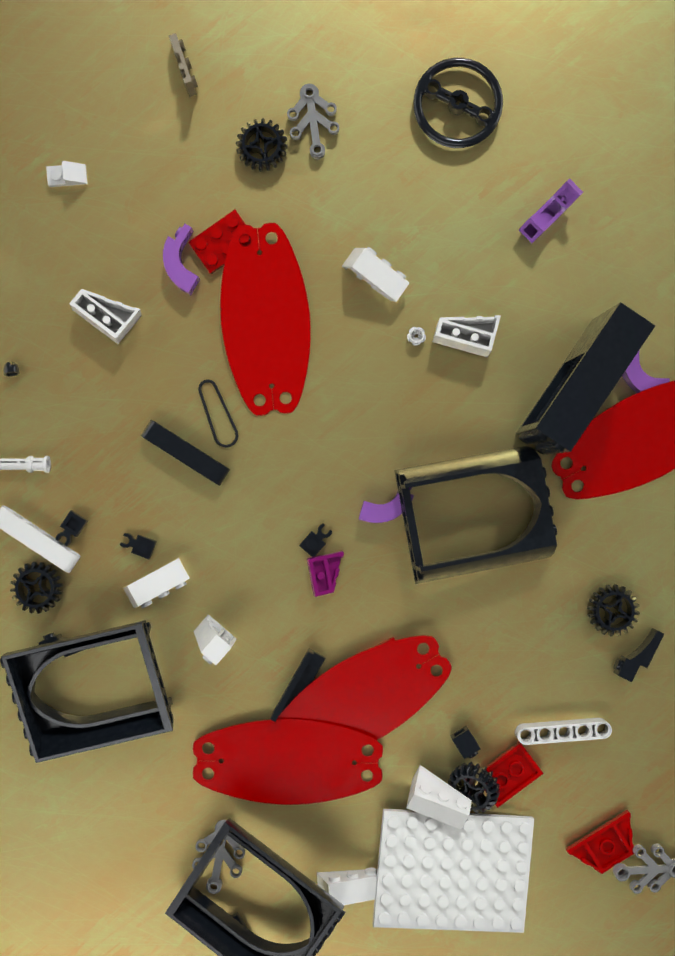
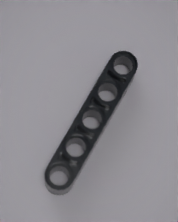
M150 420L141 434L143 438L219 486L230 471L229 468L153 420Z

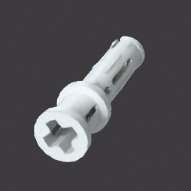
M28 456L26 459L0 458V470H26L29 473L44 471L49 473L51 469L49 456L44 458Z

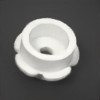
M412 327L409 330V334H407L408 341L412 342L415 346L420 345L421 342L423 343L426 339L424 329Z

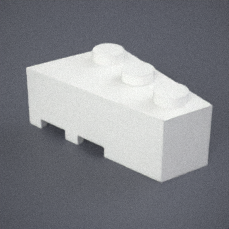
M178 558L123 589L132 606L136 608L141 605L143 609L153 603L151 599L157 596L161 599L170 594L168 590L175 587L177 590L187 585L185 581L190 578Z

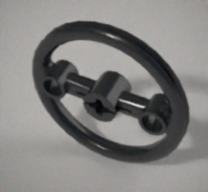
M463 57L448 58L431 66L420 78L413 99L414 113L420 128L436 143L451 148L470 147L486 139L497 126L502 115L503 94L494 74L480 62ZM452 67H463L476 71L488 82L492 89L494 110L492 111L487 106L479 107L469 102L467 93L462 90H456L452 93L441 87L440 82L432 79V77L440 71ZM433 86L438 91L432 93L428 90V88ZM423 95L428 99H438L448 104V109L453 115L465 113L475 118L478 125L485 126L484 129L476 135L463 139L449 138L441 135L430 126L424 116L422 108ZM458 100L461 101L459 105L455 104ZM479 114H487L488 119L480 118Z

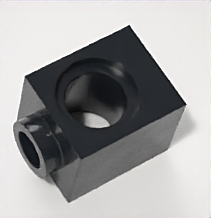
M467 726L450 735L464 759L467 757L469 759L473 758L478 754L480 747Z

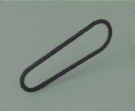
M204 380L199 384L198 390L214 440L221 447H231L238 440L236 426L215 382ZM209 382L213 384L232 424L236 436L231 444H221L216 437L201 391L204 383Z

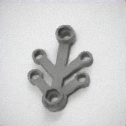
M305 84L300 89L301 99L294 108L288 110L287 116L290 121H296L299 118L300 111L306 104L308 112L296 127L291 128L290 137L293 140H299L302 135L301 133L310 123L313 143L310 147V155L313 159L319 160L325 155V147L320 143L317 122L328 129V132L332 135H336L339 132V124L335 121L331 122L316 111L315 103L325 109L326 114L329 116L336 114L337 107L334 103H328L321 98L319 90L315 85ZM311 90L313 94L308 96L306 92ZM328 107H333L334 111L329 112L327 109ZM295 112L297 115L295 117H291L290 113ZM335 125L337 130L332 131L330 127ZM298 131L299 135L293 136L292 133ZM319 147L321 151L316 153L314 148Z
M226 820L218 821L213 833L197 841L196 850L198 852L206 851L207 846L213 841ZM229 836L226 837L213 857L215 861L212 877L208 879L206 889L211 894H217L222 887V880L219 878L222 860L230 868V875L233 878L240 877L242 873L241 866L236 864L225 848L226 840L234 849L233 855L236 859L244 857L245 848ZM199 843H204V844H205V847H204V848H200V847L198 846V844H199ZM242 850L243 854L238 855L236 851ZM202 857L194 859L193 869L196 867L195 863L199 862ZM233 869H238L239 873L235 874ZM215 884L217 888L212 889L210 885Z
M658 843L652 845L651 852L654 856L660 857L665 864L658 865L646 853V849L642 845L637 844L633 848V853L647 865L626 866L623 863H617L613 867V874L619 881H626L630 875L645 874L639 881L633 880L630 882V889L635 894L641 893L646 885L652 892L656 893L671 877L675 878V858L671 859L664 852V848ZM658 873H663L657 880L653 879Z

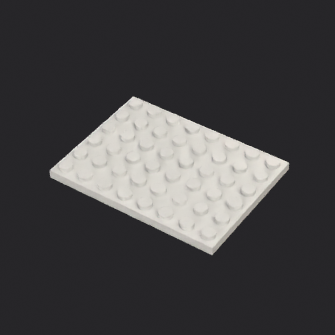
M383 809L373 927L524 933L534 818L532 816L470 813L462 829H459L412 810Z

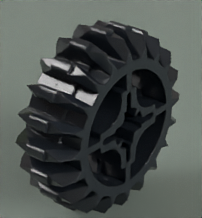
M264 118L261 119V123L254 119V125L248 122V129L242 127L241 131L243 134L237 135L240 140L236 141V146L240 147L237 149V154H241L239 157L241 161L246 160V167L252 164V170L259 166L260 172L263 171V167L270 171V165L276 168V161L279 163L283 162L280 156H286L284 150L288 149V144L285 143L287 137L283 136V129L278 130V124L272 127V120L265 124ZM262 132L270 133L275 138L265 137ZM256 133V139L250 142V145H247L250 137ZM259 138H261L262 142H264V153L262 151V148H260ZM277 145L276 151L268 157V151ZM249 152L259 153L262 159L251 156Z
M32 562L31 565L27 563L24 565V568L18 569L20 574L16 573L13 575L16 580L11 581V584L15 588L10 589V592L16 593L12 599H19L16 603L17 606L24 604L22 607L23 611L29 608V613H34L36 609L37 614H40L42 609L47 612L49 611V606L55 607L54 601H60L57 595L63 594V591L59 590L58 587H62L63 583H58L57 580H60L61 576L55 577L57 570L50 571V564L45 567L44 562H40L39 565L37 562ZM32 572L41 573L40 577H37L36 580L26 578ZM47 579L50 582L51 591L46 587ZM35 584H38V585H39V587H38V588H40L39 591H36V592H35V589H34V588H36V587H34ZM23 586L28 590L27 596L24 593ZM38 595L48 597L42 603L33 602V599Z
M614 584L611 588L610 585H606V591L600 587V594L593 593L596 597L595 600L589 599V602L593 603V605L587 606V609L592 610L587 616L594 617L590 623L592 625L596 624L595 629L597 631L601 629V633L604 635L608 632L609 636H613L615 632L617 636H621V630L624 633H628L626 627L628 626L633 629L634 626L631 622H638L634 615L640 614L639 611L635 610V608L639 607V604L633 603L637 598L631 596L632 591H626L624 586L619 588L618 585ZM616 595L611 602L603 603L605 598ZM622 598L626 602L627 613L622 610ZM606 607H613L616 609V611H619L620 614L616 612L613 613ZM599 608L605 611V622L600 618ZM617 618H624L620 623L611 625Z
M471 761L468 765L465 762L461 766L458 765L452 771L448 780L450 786L472 800L470 811L474 810L476 814L479 811L484 813L486 810H490L497 803V798L500 795V784L497 783V777H492L493 771L488 772L487 766L482 768L479 763L474 766ZM484 790H486L487 796H484Z

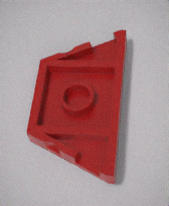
M625 810L565 848L567 853L580 859L586 865H590L601 874L614 867L615 864L627 859L634 854L630 812Z

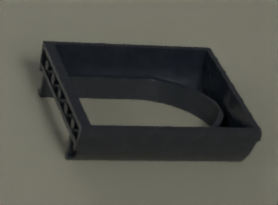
M523 446L394 470L415 584L545 559L554 554L557 547V528L553 524L552 516L554 512L549 504L550 490L545 482L547 474L545 467L542 466V460L534 448ZM481 474H495L512 479L531 495L534 505L532 519L525 531L511 544L491 552L423 565L409 488Z
M146 620L8 652L1 656V666L6 670V681L8 686H11L13 692L12 700L14 704H17L18 718L24 725V737L29 741V752L32 757L34 756L36 763L173 731L174 717L171 712L173 702L171 697L167 698L149 635L151 630L149 622L146 623ZM138 637L156 700L100 714L77 716L62 713L51 708L34 691L38 675L55 659L69 653Z
M229 818L224 822L165 914L218 956H315L325 940L333 932L336 924L340 922L345 911H343L344 905ZM227 836L231 837L278 873L296 889L309 914L311 927L309 939L292 944H281L265 940L251 932L194 887Z

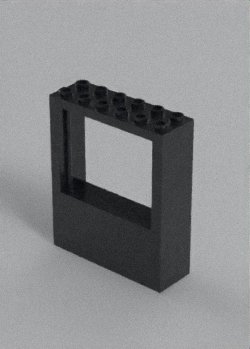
M621 302L594 318L516 432L519 435V439L526 444L530 443L536 446L534 449L542 455L571 452L655 328V325Z

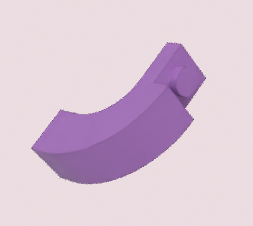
M568 179L522 225L519 231L533 243L574 203L583 191L571 179Z
M184 224L183 227H179L176 231L175 240L169 236L167 237L163 249V263L168 276L174 284L191 296L200 278L187 270L182 264V251L194 232L192 227Z
M639 351L622 375L627 385L636 393L670 382V378H654L647 375L641 368Z
M397 492L394 499L385 504L363 501L359 520L383 523L400 516L402 510L399 493Z

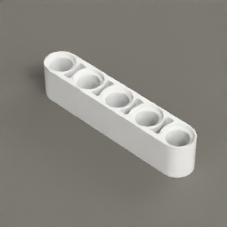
M1 506L0 529L68 573L72 571L81 557L77 552L68 546H64L62 542L55 540L56 538L9 507Z
M603 718L522 723L515 729V736L523 745L606 739L612 733L610 724ZM605 724V729L602 732H597L598 726ZM586 726L584 733H578L579 727ZM567 727V732L564 735H559V730ZM542 729H548L546 736L542 737L539 735ZM528 730L529 735L526 738H521V732Z

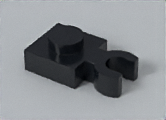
M70 510L60 526L65 530L59 533L55 540L59 541L62 536H65L67 540L64 546L70 545L72 541L71 536L78 537L88 520Z
M324 523L318 527L317 534L311 531L299 545L311 557H315L325 546L326 543L322 539L332 534V530L327 534L322 533V528L325 526Z
M124 533L123 536L129 538V543L121 542L120 546L124 548L133 547L131 553L146 559L151 558L157 541L142 535H138L134 539L132 534Z

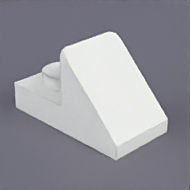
M62 161V165L46 166L49 187L88 184L85 164Z

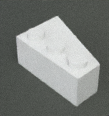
M354 248L342 267L346 270L347 268L351 269L357 274V278L365 280L371 285V288L388 300L397 302L409 285V282L405 279L406 276L398 270L394 271L391 268L392 265L387 260H380L372 248Z
M81 289L69 303L75 313L117 344L121 342L142 316L139 308H133L118 301L115 302L84 289Z
M495 315L494 317L476 316L472 318L441 317L437 323L432 342L488 357L492 351L501 315Z
M209 614L193 631L199 649L203 654V659L209 664L214 663L217 665L237 640Z
M420 765L412 779L406 808L462 829L470 815L472 800Z
M376 868L317 872V885L343 905L375 900Z

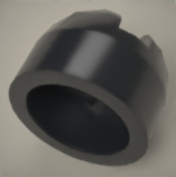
M10 362L5 363L3 368L4 376L12 377L20 374L18 364L12 362V364Z

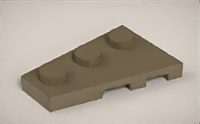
M176 33L169 35L189 97L197 95L195 88L198 85L195 76H190L189 70L192 69L189 58H184L183 51H186L183 40H178Z

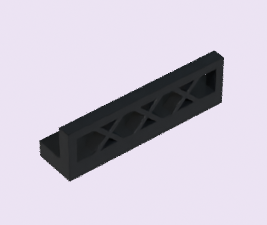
M310 648L308 649L271 714V720L276 722L279 715L292 700L312 683L325 660L324 656Z

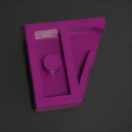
M343 551L307 558L313 595L315 597L334 593L335 581L340 571L341 557L344 555Z

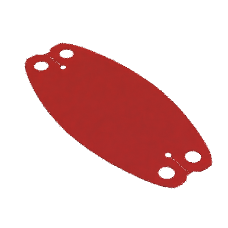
M266 223L261 228H258V231L257 228H253L251 225H240L234 231L228 246L221 284V327L227 358L240 394L253 414L266 415L270 410H273V406L274 410H278L280 413H291L297 407L303 392L310 354V312L304 280L291 244L278 224ZM269 232L276 233L278 240L275 244H268L265 238ZM247 234L251 237L249 246L245 247L239 243L241 235ZM259 249L262 251L261 255L257 254ZM274 384V388H269V385ZM283 392L291 394L292 400L290 403L283 404L280 401V395ZM257 394L264 395L266 402L263 406L255 405L253 400Z
M675 380L643 390L608 408L590 422L571 452L556 454L551 467L555 475L563 479L562 489L566 497L588 499L619 493L646 484L675 469ZM565 457L571 458L573 462L569 469L561 467V460ZM583 466L586 467V470H585V471H582V470H581V468H582ZM575 480L583 482V489L579 492H575L572 489V483Z
M413 636L384 643L362 651L320 675L292 700L277 719H301L329 723L366 734L378 740L399 727L419 711L445 683L450 675L452 666L447 658L441 657L438 652L439 645L432 636ZM421 643H426L429 646V652L425 655H421L417 651V647ZM417 664L421 665L420 669L416 668ZM440 665L443 669L440 676H433L430 672L432 666Z
M277 719L276 722L273 720L253 721L213 731L201 736L193 743V754L197 757V764L193 767V779L208 789L248 801L280 805L320 803L364 792L382 781V770L378 766V761L383 754L381 743L366 734L329 723L301 719ZM207 742L212 743L214 751L211 754L204 753L202 750L203 744ZM368 744L373 747L372 755H363L361 750L364 745ZM219 759H223L224 762L219 763ZM352 761H356L357 764L353 765ZM205 768H211L214 771L213 778L205 779L202 776V771ZM364 770H370L373 773L372 780L368 782L362 780L361 773Z

